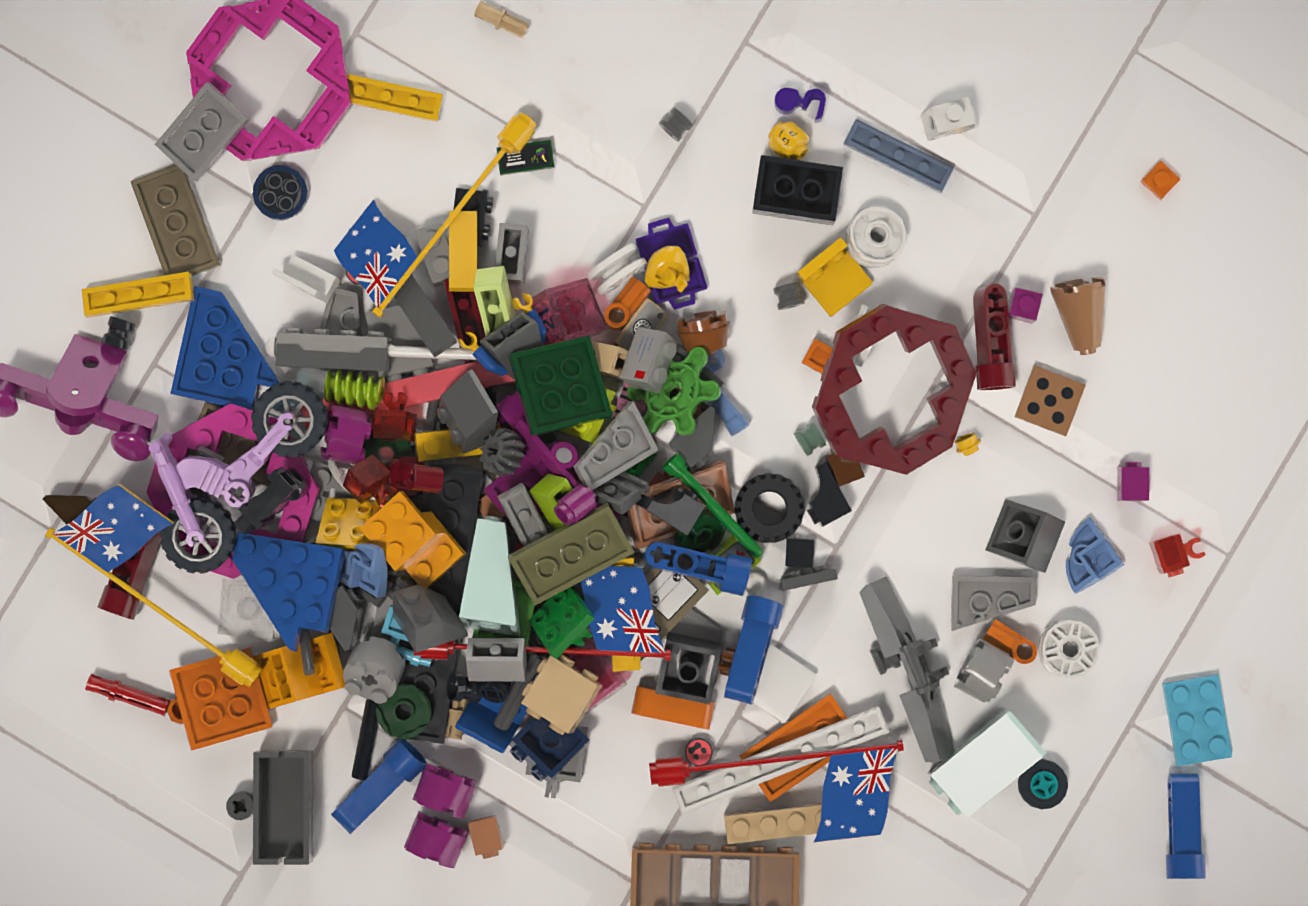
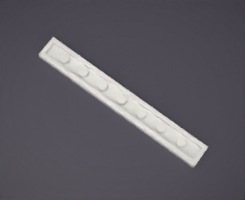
M877 706L741 761L848 749L889 733V729L880 707ZM826 757L718 769L685 782V784L675 786L672 790L681 813L685 814Z

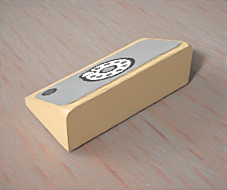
M646 298L614 343L629 351L637 327L659 330L669 314L652 300Z

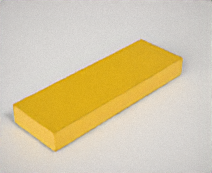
M460 211L449 225V291L474 292L473 287L477 271V211Z

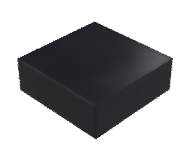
M787 538L785 566L813 567L814 540Z

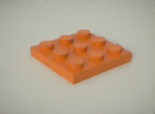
M250 647L241 649L243 653L254 660ZM220 656L168 670L191 751L273 727L259 676L250 688L245 684L241 686L220 671L223 666L219 663L222 659Z

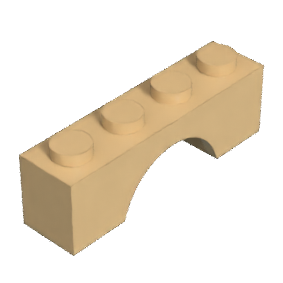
M822 802L776 810L724 814L727 843L735 844L817 834L821 821Z

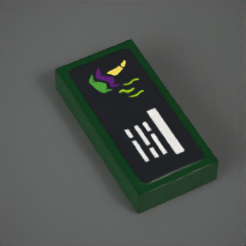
M551 140L526 143L519 154L514 152L508 154L505 152L498 161L500 176L555 168ZM500 147L496 148L497 154L501 150Z

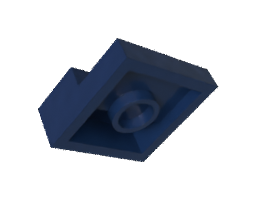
M533 717L511 739L509 743L512 747L510 753L517 761L522 762L525 760L532 767L530 773L540 782L545 780L549 784L590 740L578 728L575 729L574 733L565 732L561 735L549 727L551 722L541 717L538 720Z

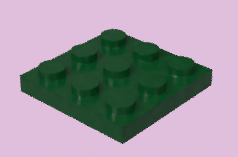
M590 335L512 353L508 356L531 437L612 416Z

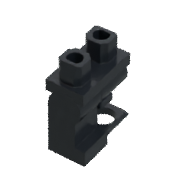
M281 467L275 469L267 477L272 484L262 494L254 496L249 502L244 503L238 509L242 515L233 524L242 534L247 535L251 530L254 532L273 524L278 519L275 514L282 512L288 506L289 501L298 500L307 494L309 485L295 468L284 470Z

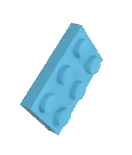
M1211 675L1162 683L1176 766L1231 758L1232 751L1219 676Z

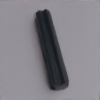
M366 699L351 774L352 778L357 780H365L367 778L378 721L376 716L378 703L370 699Z

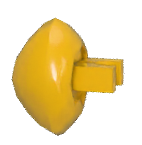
M665 246L654 252L645 270L644 280L647 286L657 289L676 286L677 290L682 293L688 285L687 282L690 275L685 253L678 246Z

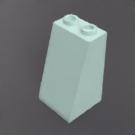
M486 516L485 520L477 518L459 618L467 629L520 637L521 631L514 568L508 559V555L512 554L510 534L506 524L497 517Z
M1002 709L960 745L953 754L945 758L928 773L932 778L929 783L939 795L944 792L949 797L950 801L947 804L957 816L962 813L965 817H969L1047 753L1010 710Z

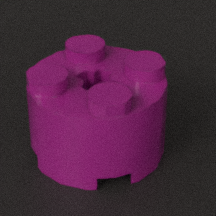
M331 404V410H328L327 413L328 425L324 436L326 447H321V458L354 465L362 464L365 458V448H362L364 439H369L371 433V423H368L369 412H365L363 409Z
M426 763L412 800L432 810L446 813L450 811L453 813V817L465 819L476 789L477 780L464 775L453 774L454 771L451 769Z
M418 811L404 848L406 851L426 860L427 858L439 862L438 865L454 869L469 831L456 825L454 827L449 825V821L435 815L432 817Z

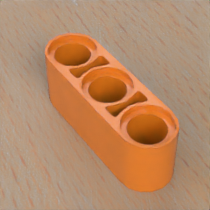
M636 686L631 713L710 730L715 702L711 701L710 704L655 694V689Z

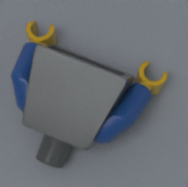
M527 293L521 294L525 301L524 306L520 304L518 298L512 299L513 307L521 312L480 340L482 344L480 347L477 344V337L471 332H466L472 340L470 345L467 346L461 339H458V344L462 348L471 349L474 352L472 355L486 370L499 376L508 375L514 379L508 358L510 354L545 346L547 328L536 309L532 310L533 299Z

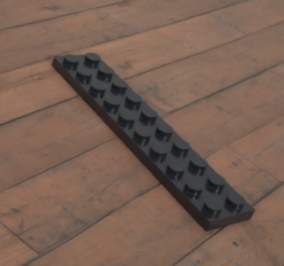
M428 461L427 466L443 469L444 479L440 493L423 492L421 512L431 511L466 552V555L430 586L429 589L444 595L459 618L475 534L484 469ZM402 640V647L414 651L408 641ZM455 649L454 655L449 654L448 660L432 659L430 667L420 664L414 666L410 664V661L406 660V667L399 684H414L421 688L429 697L432 706L431 721L426 729L416 737L409 739L438 744L445 743L451 704L447 696V682L449 676L452 673L455 674L458 649ZM404 703L399 704L396 710L398 716L403 719L409 718L412 713L410 706Z

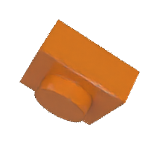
M1159 161L1140 182L1159 200H1162L1181 179L1162 161Z
M814 339L801 363L822 375L826 361L830 359L833 348Z

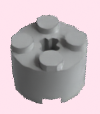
M370 637L369 641L361 643L360 640L357 641L343 670L344 688L349 694L359 695L378 704L385 703L389 697L393 696L406 667L405 656H400L396 651L397 646L394 643L382 638Z
M979 638L974 644L977 647L975 653L968 654L957 675L959 681L954 684V687L985 703L986 701L990 702L992 698H996L1002 687V683L999 680L1003 677L1004 673L1007 674L1010 671L1014 659L1010 657V654Z

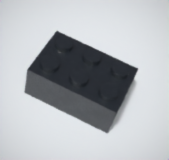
M761 155L752 214L833 226L836 220L843 167Z

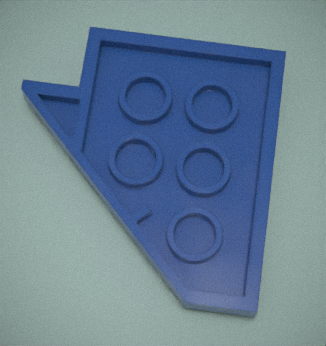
M194 286V301L190 303L170 394L223 406L233 403L253 410L258 385L271 387L279 384L280 381L224 294L220 291Z
M238 532L232 560L288 649L297 652L302 629L328 633L345 550L252 534L244 535Z

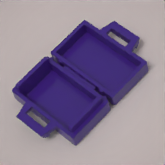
M669 217L648 223V235L635 239L640 257L644 258L647 263L654 252L665 246H678L685 253L686 259L693 257V259L687 260L690 275L687 282L688 285L682 293L677 290L676 286L663 289L650 287L654 303L658 305L669 301L674 310L695 304V293L707 290L708 287L699 258L694 257L697 256V251L688 223L674 227ZM668 224L669 229L653 233L652 228ZM690 295V300L675 304V299Z

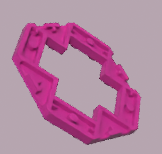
M258 0L246 2L242 5L218 7L186 51L191 74L192 96L194 98L206 82H210L224 96L231 88V84L210 69L242 25L265 41L278 21L282 19L321 48L306 69V72L327 86L323 94L296 131L292 130L275 116H272L258 137L242 128L226 147V150L243 162L320 149L351 106L340 27L303 0Z
M233 403L228 404L172 434L173 440L168 445L173 457L179 463L188 457L190 449L197 451L201 445L218 453L224 431L257 441V436L252 430L251 414L253 410ZM269 416L270 425L276 424L279 418ZM290 432L288 437L289 440L293 439ZM272 453L266 474L270 475L275 469L281 467L284 470L295 468L307 481L309 489L303 498L289 501L288 506L282 512L276 533L260 528L254 532L251 530L248 534L304 543L320 488L316 480L313 479L303 455L298 457H280L278 454ZM155 462L146 493L154 509L167 516L172 510L173 504L158 473V466ZM179 529L178 535L181 542L186 539L187 535ZM207 540L212 548L215 549L218 543ZM200 543L197 555L208 554V550ZM188 544L183 545L188 552L193 553L194 545L192 547ZM233 552L219 568L211 570V572L232 579L241 576L240 571L232 560Z

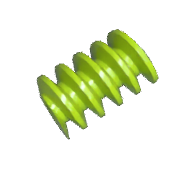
M329 369L324 383L323 393L325 401L331 403L335 399L337 404H343L346 400L348 406H353L357 403L358 407L364 408L367 404L369 409L374 410L377 406L381 405L383 400L385 377L381 376L378 383H375L373 374H370L367 381H364L362 372H359L357 378L353 379L351 370L348 371L346 377H342L341 369H337L334 376L331 374V369Z

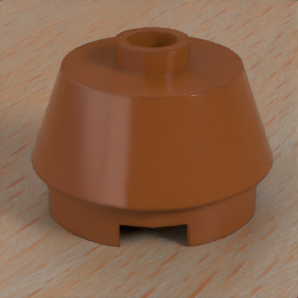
M716 310L694 313V316L689 321L685 322L684 317L677 320L678 330L676 333L688 353L695 347H702L706 350L707 355H712L716 353V350L727 346L731 322L727 321L726 311L720 312L721 314L718 316Z

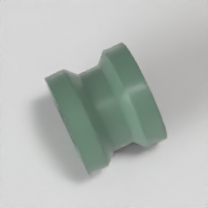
M813 422L809 423L805 430L793 433L807 457L817 447L822 448L826 446L824 438Z

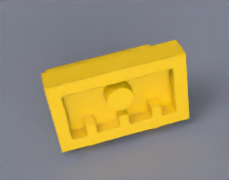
M841 237L796 274L829 317H833L873 283L859 264L849 255V252L846 250L848 245Z
M327 498L315 544L341 548L345 551H353L356 549L354 548L355 545L372 544L359 528L381 509L380 501Z

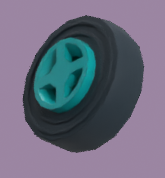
M1041 759L1018 778V791L1022 799L1031 807L1041 810L1051 809L1060 804L1066 796L1068 789L1067 776L1064 770L1053 761Z

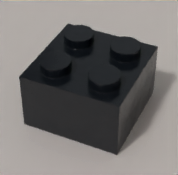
M669 632L666 635L663 648L664 651L665 649L671 650V660L665 661V658H661L655 694L710 704L721 656V643Z

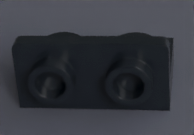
M456 188L453 210L470 189ZM482 189V191L476 190L461 209V211H477V247H483V241H488L490 234V224H486L487 213L492 214L494 198L489 197V191L486 189Z

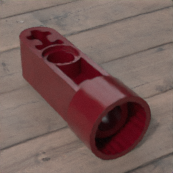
M990 284L977 289L973 295L978 363L975 366L977 390L1015 388V367L1011 356L1007 293L1000 284ZM990 319H991V320L994 322V324H995V330H994V331H992L991 328L989 327V320H990Z
M396 457L389 462L385 470L386 484L395 493L404 491L408 496L418 494L421 491L440 493L443 486V469L426 466L415 457Z
M160 531L140 549V555L137 559L134 554L130 559L112 570L113 575L140 594H142L161 542ZM109 579L108 584L103 589L97 608L134 620L141 601Z

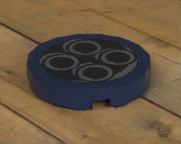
M277 165L269 167L259 174L254 182L252 195L255 205L263 215L272 220L284 221L302 212L307 203L308 189L305 180L298 171L289 166Z

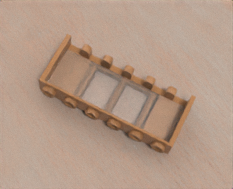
M638 843V847H632L630 906H798L799 852H794V847H777V851H766L765 846H749V851L738 850L736 845H721V850H710V845L694 844L693 849H682V844L668 843L665 845V848H654V843Z

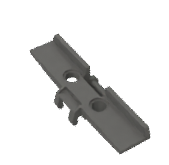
M883 577L865 585L859 593L884 658L899 654L913 690L899 696L925 762L936 763L955 752L942 705L935 688L940 686V679L949 675V671L946 666L930 672L924 653L938 646L936 638L925 642L922 639L916 641L910 623L888 578Z

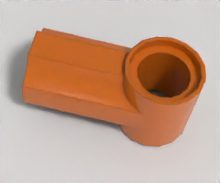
M632 277L614 301L606 308L604 321L607 327L612 330L623 329L651 293V290L641 281ZM619 310L624 314L625 318L621 323H613L609 319L610 312Z
M997 619L993 621L982 638L991 645L1010 654V657L1020 664H1029L1036 659V645ZM1021 644H1028L1032 650L1031 656L1026 660L1020 659L1016 653L1018 646Z

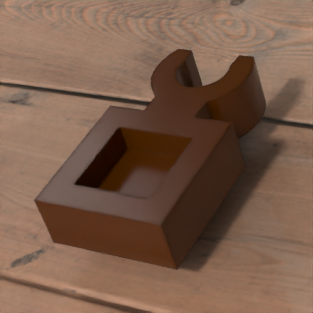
M726 647V650L721 651L718 665L719 674L729 676L736 649Z

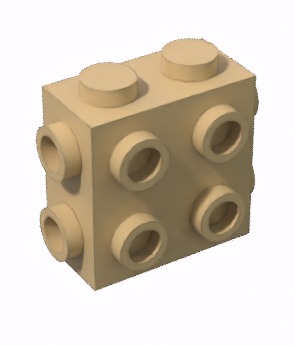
M561 654L558 659L551 655L549 659L545 657L537 668L539 675L534 682L530 681L522 693L525 698L521 702L528 707L526 712L538 720L541 717L551 722L549 727L561 735L565 732L574 733L603 686L597 682L599 678L597 675L587 669L581 672L573 667L575 662L564 654Z

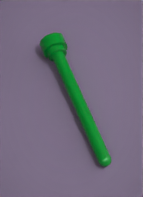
M677 452L670 457L662 466L668 475H673L675 478L679 477L694 494L698 495L703 504L753 557H761L762 549L687 470L686 460L680 453Z

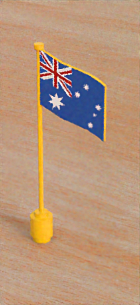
M519 112L517 116H512L497 136V139L500 141L498 146L501 150L419 256H417L405 236L382 215L374 199L336 246L334 252L343 268L366 290L376 307L372 310L375 316L381 318L384 315L382 311L505 152L508 154H512V152L519 154L535 133L536 123L529 116Z
M120 484L111 487L99 495L75 520L58 531L51 527L46 532V538L49 540L53 538L220 656L222 659L219 663L223 665L220 671L241 686L245 684L250 688L263 670L257 666L258 662L238 648L233 652L229 649L226 653L222 652L110 572L130 559L156 533L174 524L173 521Z

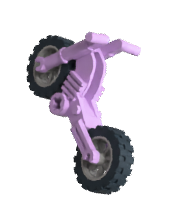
M284 381L264 391L255 402L251 414L252 430L256 434L259 443L230 465L215 458L188 456L178 463L168 446L173 440V436L170 433H164L161 438L149 445V450L158 466V473L173 504L172 510L166 517L173 521L174 524L162 529L160 537L162 539V550H165L167 559L175 563L174 566L180 570L183 568L188 573L193 574L195 572L203 574L215 570L230 557L234 551L237 538V527L233 524L235 521L232 520L231 513L222 507L223 505L217 501L213 502L209 498L203 497L201 499L195 497L189 488L202 489L217 498L223 495L227 504L236 508L241 507L255 494L256 488L253 482V475L268 460L270 453L278 454L280 457H298L311 451L321 441L328 425V411L322 401V397L313 391L312 387L305 386L297 381ZM288 399H294L300 403L296 408H290ZM282 400L285 412L282 413L272 407ZM303 405L307 408L310 417H298L297 413ZM270 413L279 417L278 422L274 425H270ZM297 422H310L306 433L298 426ZM294 428L300 437L289 440V432ZM239 486L244 489L240 497L235 494ZM202 516L208 518V521L206 523L204 522ZM212 522L217 526L219 533H211L209 525ZM179 529L187 535L186 539L181 542L178 535ZM206 538H219L215 549L212 548ZM200 543L208 550V554L197 555ZM188 544L190 547L194 545L193 553L188 552L183 545Z

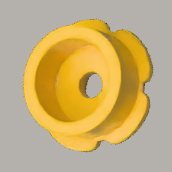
M974 432L959 437L955 440L956 452L963 453L964 456L977 452L981 439H977Z

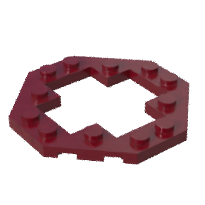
M882 304L836 331L832 342L834 347L830 359L826 361L820 379L822 384L818 396H815L812 404V409L833 453L838 457L907 475L952 448L977 374L956 326ZM896 331L902 347L907 353L913 352L930 341L949 385L926 398L937 422L893 447L885 428L881 426L859 438L839 395L862 382L852 357Z

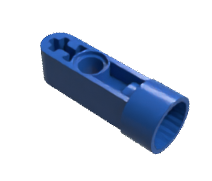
M661 542L649 545L643 554L644 562L650 568L719 584V591L738 596L744 595L752 563L751 558L727 553L726 558ZM658 548L661 555L670 556L671 551H674L670 561L671 567L667 566L669 560L660 559L655 563L654 557L650 556V552H654ZM682 554L689 556L691 559V567L688 570H682L677 564V559ZM715 561L712 576H707L710 562Z
M747 595L740 618L744 622L727 680L724 698L750 705L753 704L773 630L778 629L784 609V605L763 597Z
M398 739L383 754L385 761L331 814L349 834L359 827L405 780L411 782L425 768L427 761L407 740Z
M1169 774L1167 781L1169 855H1166V879H1206L1205 855H1202L1199 776L1198 774Z

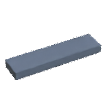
M855 119L843 145L942 193L954 169L953 166L858 119Z

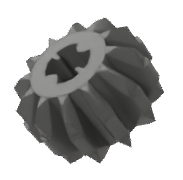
M498 428L496 431L491 430L489 437L484 438V446L479 448L483 451L479 459L483 462V468L501 477L515 474L516 467H521V458L525 457L522 451L526 445L521 442L522 436L506 428Z

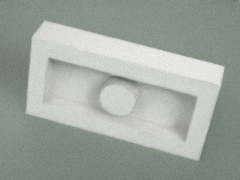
M294 254L283 272L275 268L271 272L283 281L327 304L340 282V279Z

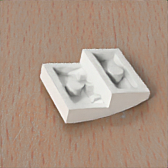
M770 644L753 704L782 724H785L817 675Z

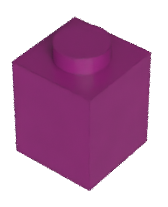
M1014 288L1008 304L1009 318L1033 324L1037 320L1043 294Z
M1125 462V467L1117 468V501H1149V467H1142V462Z

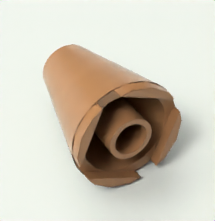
M1102 277L1091 278L1092 283L1083 281V279L1061 282L1055 284V287H1050L1051 295L1073 350L1080 351V355L1096 353V348L1101 347L1106 280Z

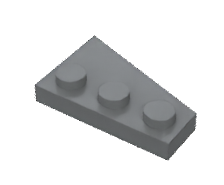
M336 288L328 304L326 303L320 329L330 330L329 335H340V330L357 331V336H361L359 294ZM331 369L332 373H336L337 369ZM342 370V375L346 376L349 370ZM351 370L353 378L356 379L359 372H362L364 377L363 370Z
M629 401L574 465V469L584 487L587 486L594 490L658 451L634 401Z
M952 576L951 631L1036 605V577Z

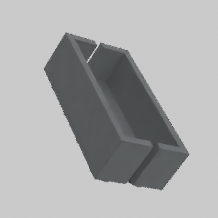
M257 750L253 752V865H278L282 862V857H286L284 858V865H309L313 862V750H288L284 752V756L283 750Z

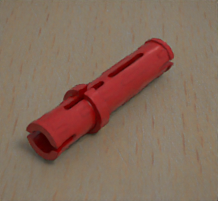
M92 673L85 687L86 691L106 696L110 701L118 700L164 717L171 701L170 699L121 684L120 680L115 679V681Z

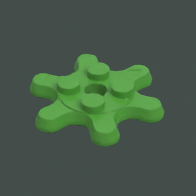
M693 348L682 362L671 361L667 372V379L660 393L628 387L627 396L630 400L635 402L644 401L647 404V413L642 419L651 435L656 434L660 427L670 420L674 422L676 431L679 434H693L696 430L693 415L697 411V405L703 401H715L720 397V387L715 381H702L700 378L701 370L708 362V355L704 348ZM679 386L681 392L670 399L671 391Z

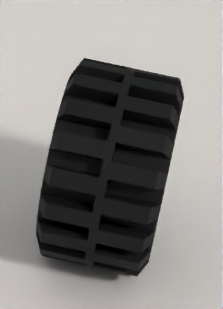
M771 473L757 475L747 481L736 497L734 508L736 521L739 526L753 540L762 543L780 542L794 534L801 525L805 512L804 498L798 486L796 487L793 481L783 477V475ZM765 492H774L780 495L786 505L784 517L780 522L773 525L761 523L753 513L755 499Z

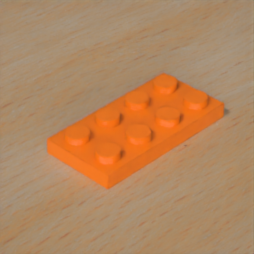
M830 693L740 754L739 757L741 760L844 720L847 717ZM830 757L823 758L758 785L768 800L772 802L829 763Z

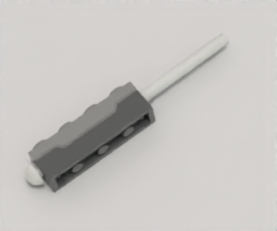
M285 328V333H277V336L270 338L265 346L267 354L276 358L275 366L390 372L391 357L434 358L428 347L392 345V338L384 337V332L368 331V336H357V331L340 330V335H329L330 330L313 329V334H302V328ZM448 348L435 357L436 359L476 360L472 355L474 352L471 349Z

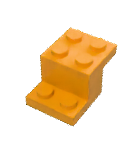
M399 491L359 528L372 544L378 545L383 549L386 561L394 571L406 570L417 584L427 588L432 586L466 555V552L431 511L420 512L404 491Z
M333 633L311 639L315 667L313 675H304L300 642L297 652H293L287 646L253 656L254 660L258 662L257 666L263 669L259 675V680L268 709L344 688V669L340 662L338 646L334 640Z

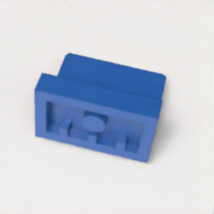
M482 697L478 703H468L455 728L490 748L504 753L522 723L528 707L521 704L509 729L504 731L494 725V721L504 702L493 703Z

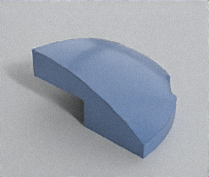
M1091 517L1086 519L1073 534L1069 543L1072 547L1070 560H1066V574L1075 594L1096 584L1125 565Z
M362 543L355 545L354 548L356 549L353 551H345L339 581L349 588L359 586L376 598L386 596L387 563L383 549L375 544Z

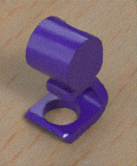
M782 88L775 95L774 106L779 113L789 115L799 107L806 111L811 101L818 100L820 103L814 121L819 123L822 120L826 96L820 89L808 90L805 96L801 97L796 89Z

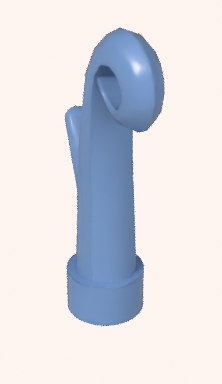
M720 349L716 350L715 354L708 355V358L713 355L718 358L716 364L705 365L712 372L721 369L725 364V356ZM722 390L720 397L713 401L710 406L715 409V412L723 420L730 435L734 436L750 424L744 414H740Z

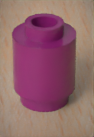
M578 485L558 500L557 506L554 507V512L563 524H575L596 508V495L591 488Z

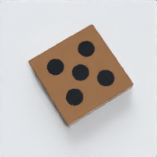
M1034 365L1014 417L1066 437L1086 385Z

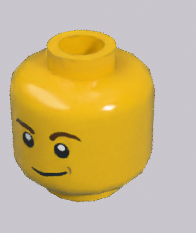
M781 121L769 132V148L780 158L801 160L809 150L807 148L809 136L794 122L788 121L784 123Z

